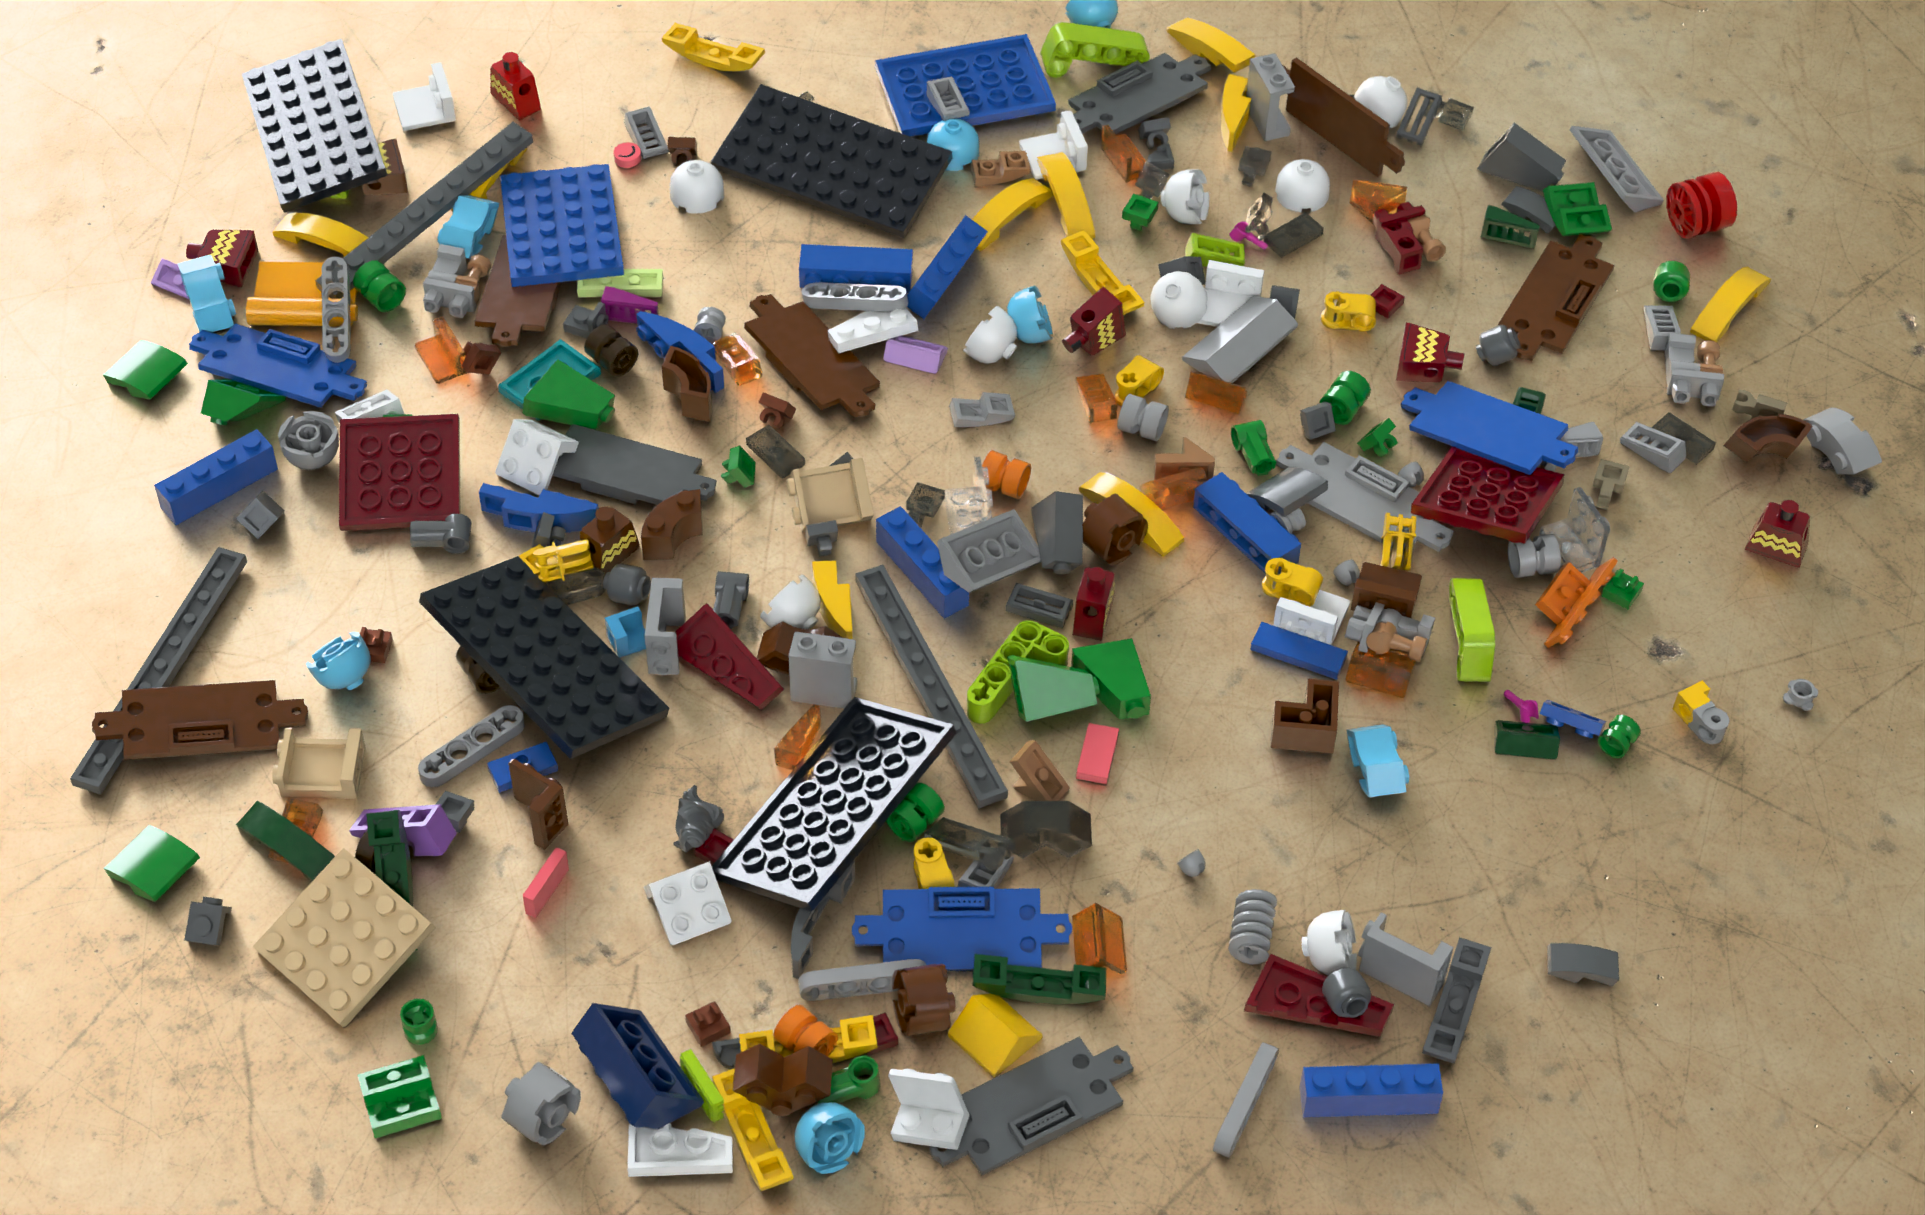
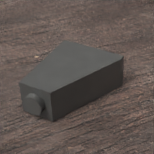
M1513 123L1486 151L1477 169L1481 172L1543 192L1544 188L1550 184L1555 186L1563 177L1564 172L1561 170L1566 160L1516 123Z
M1055 491L1031 507V514L1042 567L1053 569V572L1056 574H1070L1072 570L1083 564V495Z

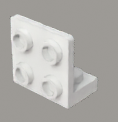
M442 62L431 64L432 75L428 76L429 85L392 93L403 131L456 121L453 98Z
M1071 110L1061 112L1060 124H1057V133L1020 140L1019 146L1022 151H1026L1031 173L1036 180L1044 179L1037 162V157L1064 152L1076 172L1086 170L1088 145Z
M1209 260L1205 290L1208 295L1207 310L1197 323L1218 327L1253 296L1261 297L1264 270Z
M514 419L495 473L540 495L543 489H548L559 456H562L563 453H575L579 442L536 421Z
M1319 590L1316 600L1311 607L1280 597L1276 605L1273 626L1332 645L1348 611L1350 600Z
M710 861L643 887L647 899L653 897L670 945L681 943L723 927L732 921Z
M908 1068L903 1070L890 1069L888 1076L901 1104L890 1133L893 1140L958 1150L969 1113L955 1079L944 1073H920Z

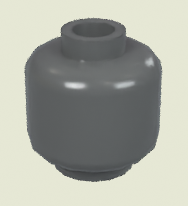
M1498 325L1482 332L1479 336L1480 344L1476 345L1480 359L1482 361L1487 360L1492 366H1497L1514 359L1517 356V349L1521 348L1515 330L1505 325Z
M620 563L615 565L611 572L606 573L603 587L607 590L608 597L613 602L635 606L648 597L651 580L643 568Z
M1341 968L1333 971L1326 978L1322 987L1323 996L1331 1010L1337 1016L1343 1018H1353L1363 1014L1370 1004L1372 997L1370 988L1362 975L1352 968Z

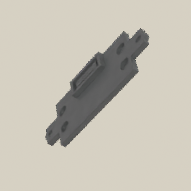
M1163 53L1142 64L1138 61L1131 63L1097 80V86L1068 99V105L1077 111L1073 115L1082 134L1098 127L1111 137L1208 89V83L1199 76L1211 71V65L1207 63L1204 57H1199L1196 54L1178 62L1168 54Z
M575 424L571 425L565 435L579 442L576 452L563 453L562 456H559L552 475L581 483L582 490L636 504L638 500H642L656 505L684 490L700 489L701 500L707 501L709 497L715 494L717 482L716 479L697 474L702 466V459Z
M1079 1036L961 1094L969 1113V1118L958 1150L947 1149L944 1152H940L938 1150L939 1147L929 1146L930 1155L942 1167L968 1155L982 1176L1122 1106L1123 1099L1112 1085V1082L1133 1072L1134 1067L1130 1063L1129 1054L1116 1045L1093 1057ZM1121 1060L1122 1063L1116 1064L1114 1061Z

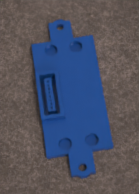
M234 324L224 336L201 330L191 337L192 341L189 343V350L206 355L198 363L199 370L320 408L332 395L355 401L358 397L363 396L367 387L366 380L350 376V373L356 368L355 360L347 358L343 362H332L328 360L324 351L320 349V344L272 329L264 333Z
M1447 381L1436 395L1414 387L1412 391L1404 395V400L1401 402L1402 409L1418 414L1409 425L1411 431L1531 475L1542 461L1565 469L1567 465L1572 464L1576 460L1575 455L1578 453V447L1560 440L1569 430L1568 424Z
M929 887V889L883 890V915H855V922L852 925V936L855 939V946H883V963L919 959L923 960L926 965L944 964L947 971H973L975 954L1008 957L1007 964L1042 968L1041 945L1069 944V937L1072 934V924L1069 921L1068 914H1041L1040 888ZM1061 925L1065 928V931L1059 933L1056 931V927ZM861 927H866L868 932L860 934L858 930Z

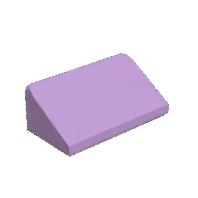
M162 258L151 280V284L189 299L178 264Z
M898 336L886 341L883 359L885 362L936 374L941 367L948 348L906 336Z

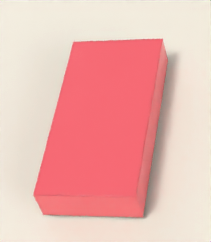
M1088 723L1076 779L1107 785L1119 736V728Z
M559 848L554 849L524 892L523 900L527 915L534 918L539 915L569 871L566 851Z

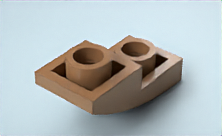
M1000 151L998 159L972 160L970 167L975 187L1009 182L1030 174L1031 170L1026 151Z

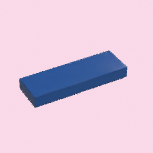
M1261 622L1250 650L1336 680L1348 655L1347 650L1265 622Z

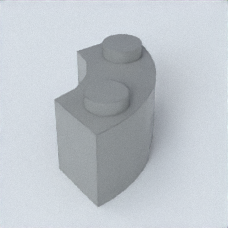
M1829 408L1803 419L1813 426L1806 435L1811 447L1818 448L1827 455L1837 474H1856L1882 462L1878 449L1866 430L1861 432L1852 422L1854 417L1846 411L1838 408Z

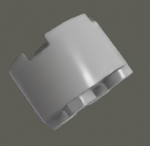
M538 1062L521 1079L514 1078L507 1086L505 1095L508 1096L501 1118L531 1141L547 1145L565 1131L566 1128L561 1124L565 1121L569 1112L571 1111L573 1114H576L578 1111L581 1091L552 1068Z

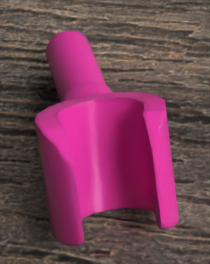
M1245 221L1239 222L1229 233L1232 240L1240 242L1245 238L1263 250H1266L1268 247L1267 243L1251 233V227Z
M1510 690L1504 692L1503 695L1519 708L1521 722L1529 723L1530 717L1539 719L1538 703L1536 701H1524Z

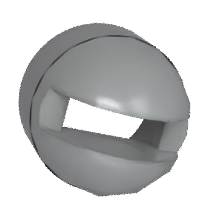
M1418 462L1407 464L1398 473V476L1409 481V487H1415L1416 484L1420 485L1424 480V472Z
M1353 559L1342 562L1333 571L1337 580L1346 586L1351 585V582L1356 583L1357 578L1359 579L1360 576L1359 568Z
M1199 849L1182 858L1177 864L1187 876L1196 877L1204 871L1206 862Z

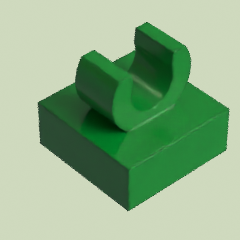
M1133 193L1122 211V219L1131 222L1130 228L1141 231L1142 226L1147 227L1158 211L1159 202Z
M1387 418L1374 426L1357 444L1364 452L1373 447L1375 453L1382 457L1389 452L1385 448L1384 443L1389 449L1398 444L1396 438L1389 434L1396 425L1390 418Z
M740 445L731 448L729 459L722 462V466L728 472L721 474V477L727 484L738 481L744 488L754 485L756 462Z
M1620 568L1604 587L1602 597L1628 610L1641 593L1644 583L1639 581L1637 576L1631 577L1625 574L1624 570Z

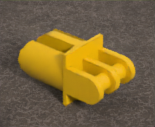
M1385 513L1383 535L1381 537L1383 539L1381 566H1388L1391 542H1393L1391 567L1398 569L1402 561L1403 543H1405L1403 569L1411 571L1413 539L1416 537V516L1403 518V514L1395 517L1390 516V513ZM1390 525L1397 526L1396 531H1390ZM1403 527H1409V533L1402 532Z
M584 539L556 546L552 542V546L535 550L533 557L537 558L538 561L535 566L537 570H540L538 578L542 582L562 578V581H565V575L593 569L594 564L588 550L590 547L589 540ZM555 555L554 558L546 559L548 556ZM557 567L556 570L549 571L550 568Z

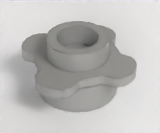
M1805 679L1790 681L1788 684L1789 691L1783 696L1784 702L1801 707L1805 711L1811 710L1814 705L1812 702L1813 698L1818 696V690L1810 681Z

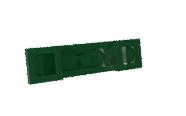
M256 801L236 824L238 828L260 844L263 843L301 871L311 882L335 857L329 850L295 824L259 801Z
M400 810L366 813L369 846L374 847L376 876L413 907L410 853Z
M974 955L972 986L988 993L1019 1001L1045 1004H1079L1105 1000V967L1074 964L1072 971L1009 965L1007 964L1008 957Z

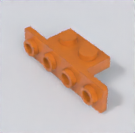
M1612 557L1600 565L1589 580L1570 562L1561 567L1535 604L1556 624V627L1544 642L1547 648L1556 643L1562 645L1573 634L1572 626L1578 624L1587 614L1586 606L1592 604L1600 596L1601 592L1598 590L1600 586L1605 585L1614 576L1615 573L1612 569L1617 564V559Z

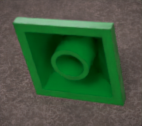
M208 380L200 414L211 417L210 422L227 425L228 422L241 421L285 401L286 397L234 380Z

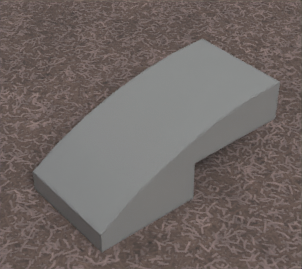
M983 392L980 400L952 398L949 405L954 427L994 425L1013 420L1015 417L1010 394Z

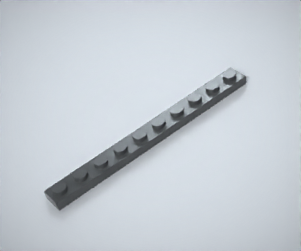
M515 122L510 123L346 255L343 259L347 263L350 273V291L355 288L353 285L354 275L363 264L371 260H377L382 264L387 262L451 210L459 196L469 195L533 143V135ZM334 267V271L331 272L334 282H339L337 279L339 267ZM321 275L318 279L315 280L316 287L320 291H322ZM334 291L329 295L330 298L341 299L344 296L340 291Z
M221 547L216 549L127 690L170 686L247 564L245 554ZM122 698L113 711H122ZM95 738L70 778L72 786L102 794L124 759L123 739L96 740Z
M884 565L855 573V581L929 718L954 725L957 734L946 746V749L978 808L1007 799L1008 790Z

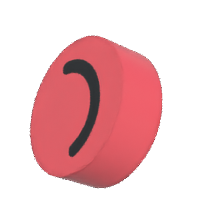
M621 143L614 149V161L620 167L632 168L640 163L641 150L634 143Z

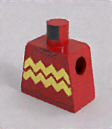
M505 53L502 56V60L492 64L490 67V91L520 121L541 110L540 100L533 73L519 61L516 53Z

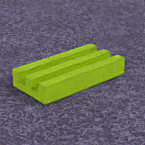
M692 1049L681 1053L680 1067L704 1100L702 1108L708 1118L713 1123L724 1118L722 1112L724 1111L722 1105L724 1104V1099Z

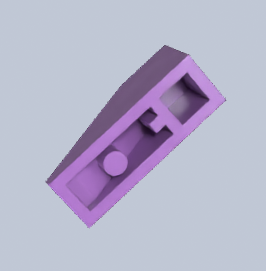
M440 804L365 809L349 830L352 836L361 838L368 830L366 813L400 810L407 841L414 843L415 846L414 856L443 855L457 834Z

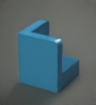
M639 607L605 617L607 638L619 658L646 649L645 628L642 621V612Z

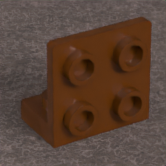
M1364 562L1359 579L1357 578L1351 610L1355 611L1357 605L1372 610L1377 602L1384 604V609H1394L1402 616L1412 618L1422 576L1412 572Z
M513 758L508 764L514 798L528 807L534 844L546 850L569 824L563 787L556 779L547 778L538 773L530 764L521 763Z

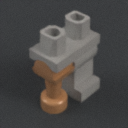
M440 244L437 250L438 258L434 267L423 282L425 293L423 299L424 309L428 312L436 313L440 307H447L452 316L463 318L466 312H475L477 308L476 302L480 300L478 283L480 277H485L489 273L491 262L485 256L476 254L470 258L468 265H466L464 248ZM468 268L469 273L467 274V276H464Z
M1670 333L1664 353L1667 395H1672L1675 403L1685 404L1689 402L1690 397L1700 398V403L1703 406L1714 407L1716 401L1719 400L1724 382L1723 367L1716 365L1715 362L1720 357L1719 344L1710 340L1701 342L1697 346V357L1702 363H1694L1696 336Z
M1377 602L1372 610L1356 606L1353 617L1348 622L1345 638L1360 642L1358 651L1367 653L1370 648L1377 652L1376 654H1384L1390 649L1409 652V659L1421 661L1422 655L1429 643L1435 617L1424 614L1421 621L1404 617L1394 609H1384L1385 605Z

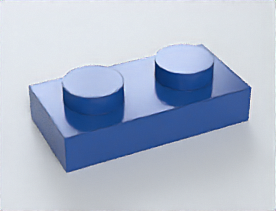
M1548 699L1543 703L1540 711L1541 715L1546 716V722L1559 727H1563L1564 723L1576 727L1575 732L1588 738H1593L1594 734L1600 736L1607 722Z

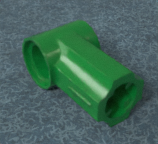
M1262 420L1231 427V439L1234 448L1237 451H1242L1252 473L1263 476L1275 468L1276 460L1267 443V433Z
M859 1056L851 1061L849 1067L833 1072L830 1096L817 1101L818 1104L826 1102L839 1104L855 1097L867 1099L875 1096L880 1089L878 1064L871 1057ZM865 1074L871 1076L867 1080L857 1079L859 1076Z

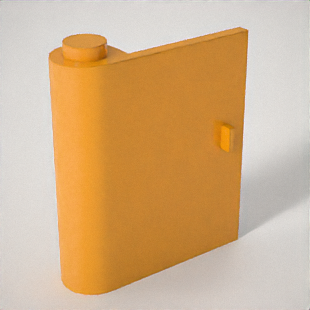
M260 261L254 297H248L246 303L248 325L322 326V291L316 287L315 280L322 275V265L324 262ZM355 288L350 291V327H352L353 321L358 320L357 290ZM328 297V300L331 302H339L340 300H342V298L336 299ZM338 316L333 317L328 325L330 327H340L344 323V319Z

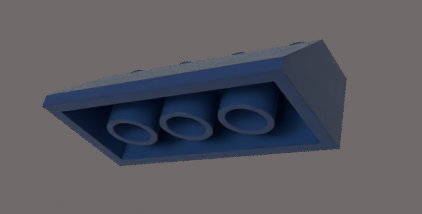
M592 1003L571 1034L579 1044L580 1051L588 1057L594 1066L596 1075L604 1081L610 1090V1096L618 1102L626 1114V1120L631 1125L637 1128L659 1129L698 1109L704 1103L702 1097L641 1010Z

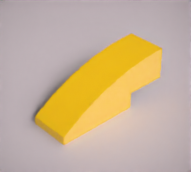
M1233 74L1228 75L1225 83L1221 108V132L1224 144L1229 152H1233L1246 126L1251 105V98L1246 97L1248 78Z
M812 561L813 585L818 590L821 599L819 611L827 627L843 638L853 639L850 584H837L836 561Z

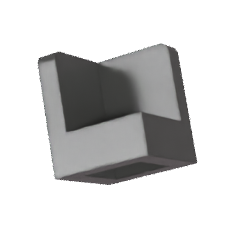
M1185 256L1158 264L1161 278L1168 273L1181 271L1196 277L1202 285L1205 284L1201 257Z
M262 490L236 519L259 539L282 515L284 510Z

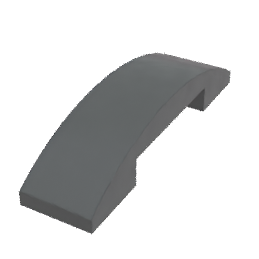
M855 861L851 863L813 912L802 908L799 909L791 935V963L794 978L799 979L813 955V936L810 933L829 899L842 903L855 880Z
M1459 937L1437 1010L1425 1041L1423 1054L1455 1064L1492 947Z

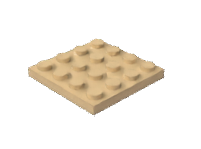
M343 848L252 947L345 1028L436 927Z

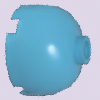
M1070 0L1066 5L1067 12L1065 13L1070 23L1111 28V24L1115 21L1118 14L1117 0Z
M956 118L945 121L941 120L933 126L928 134L927 143L952 151L953 158L946 171L963 170L964 165L979 158V136L973 126L967 121Z
M1035 285L1015 293L1010 298L1007 306L1008 314L1017 326V338L1029 344L1042 343L1053 338L1050 335L1053 332L1046 306L1038 302L1037 298L1042 296Z
M350 632L351 638L343 641L341 636L333 639L312 655L313 663L307 661L306 666L320 685L328 689L339 690L346 687L348 690H352L363 683L364 679L362 677L369 669L371 656L359 632Z
M833 1102L817 1104L805 1112L797 1123L794 1133L796 1150L804 1162L820 1174L834 1173L849 1164L845 1159L853 1151L856 1154L860 1151L865 1138L864 1124L852 1110L841 1104Z

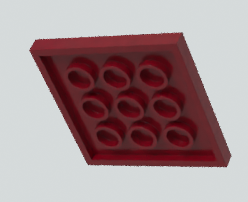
M459 414L340 419L339 528L341 531L409 528L412 521H445L447 516L451 514H461Z
M1452 446L1412 502L1411 514L1422 516L1428 520L1448 523L1454 527L1478 531L1483 535H1493L1507 539L1510 542L1525 544L1561 489L1565 474L1537 467L1531 475Z

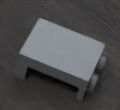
M1276 54L1251 58L1246 93V97L1251 98L1249 115L1264 141L1290 136V126L1279 109V100L1281 95L1294 92L1295 86Z
M652 578L645 628L648 674H679L677 634L675 632H666V627L682 626L686 621L683 579Z
M795 632L789 652L791 701L845 709L855 697L857 689V678L853 677V657L856 641L854 639Z
M1381 912L1375 922L1370 920L1363 931L1362 938L1365 940L1358 952V956L1362 957L1359 971L1431 1006L1445 983L1453 946L1441 941L1434 954L1431 955L1385 932L1387 915Z

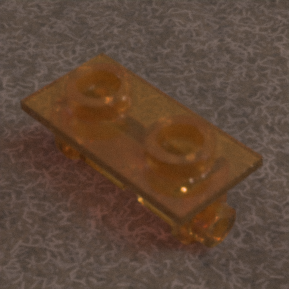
M1191 371L1185 398L1240 414L1242 402H1245L1248 391L1245 390L1246 387Z

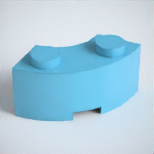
M470 195L459 196L453 207V215L448 222L443 224V228L439 231L438 244L464 248L465 257L468 259L478 254L483 248V245L479 243L484 234L490 235L499 202Z
M211 255L177 263L199 332L205 330L212 333L231 328L234 325L232 316L236 315L232 299H226L220 280L225 279L221 264H215Z
M1382 724L1346 729L1353 766H1360L1364 779H1359L1364 793L1368 797H1377L1407 792L1406 784L1409 783V771L1407 766L1403 765V760L1396 751L1397 737L1395 732L1391 730V727Z

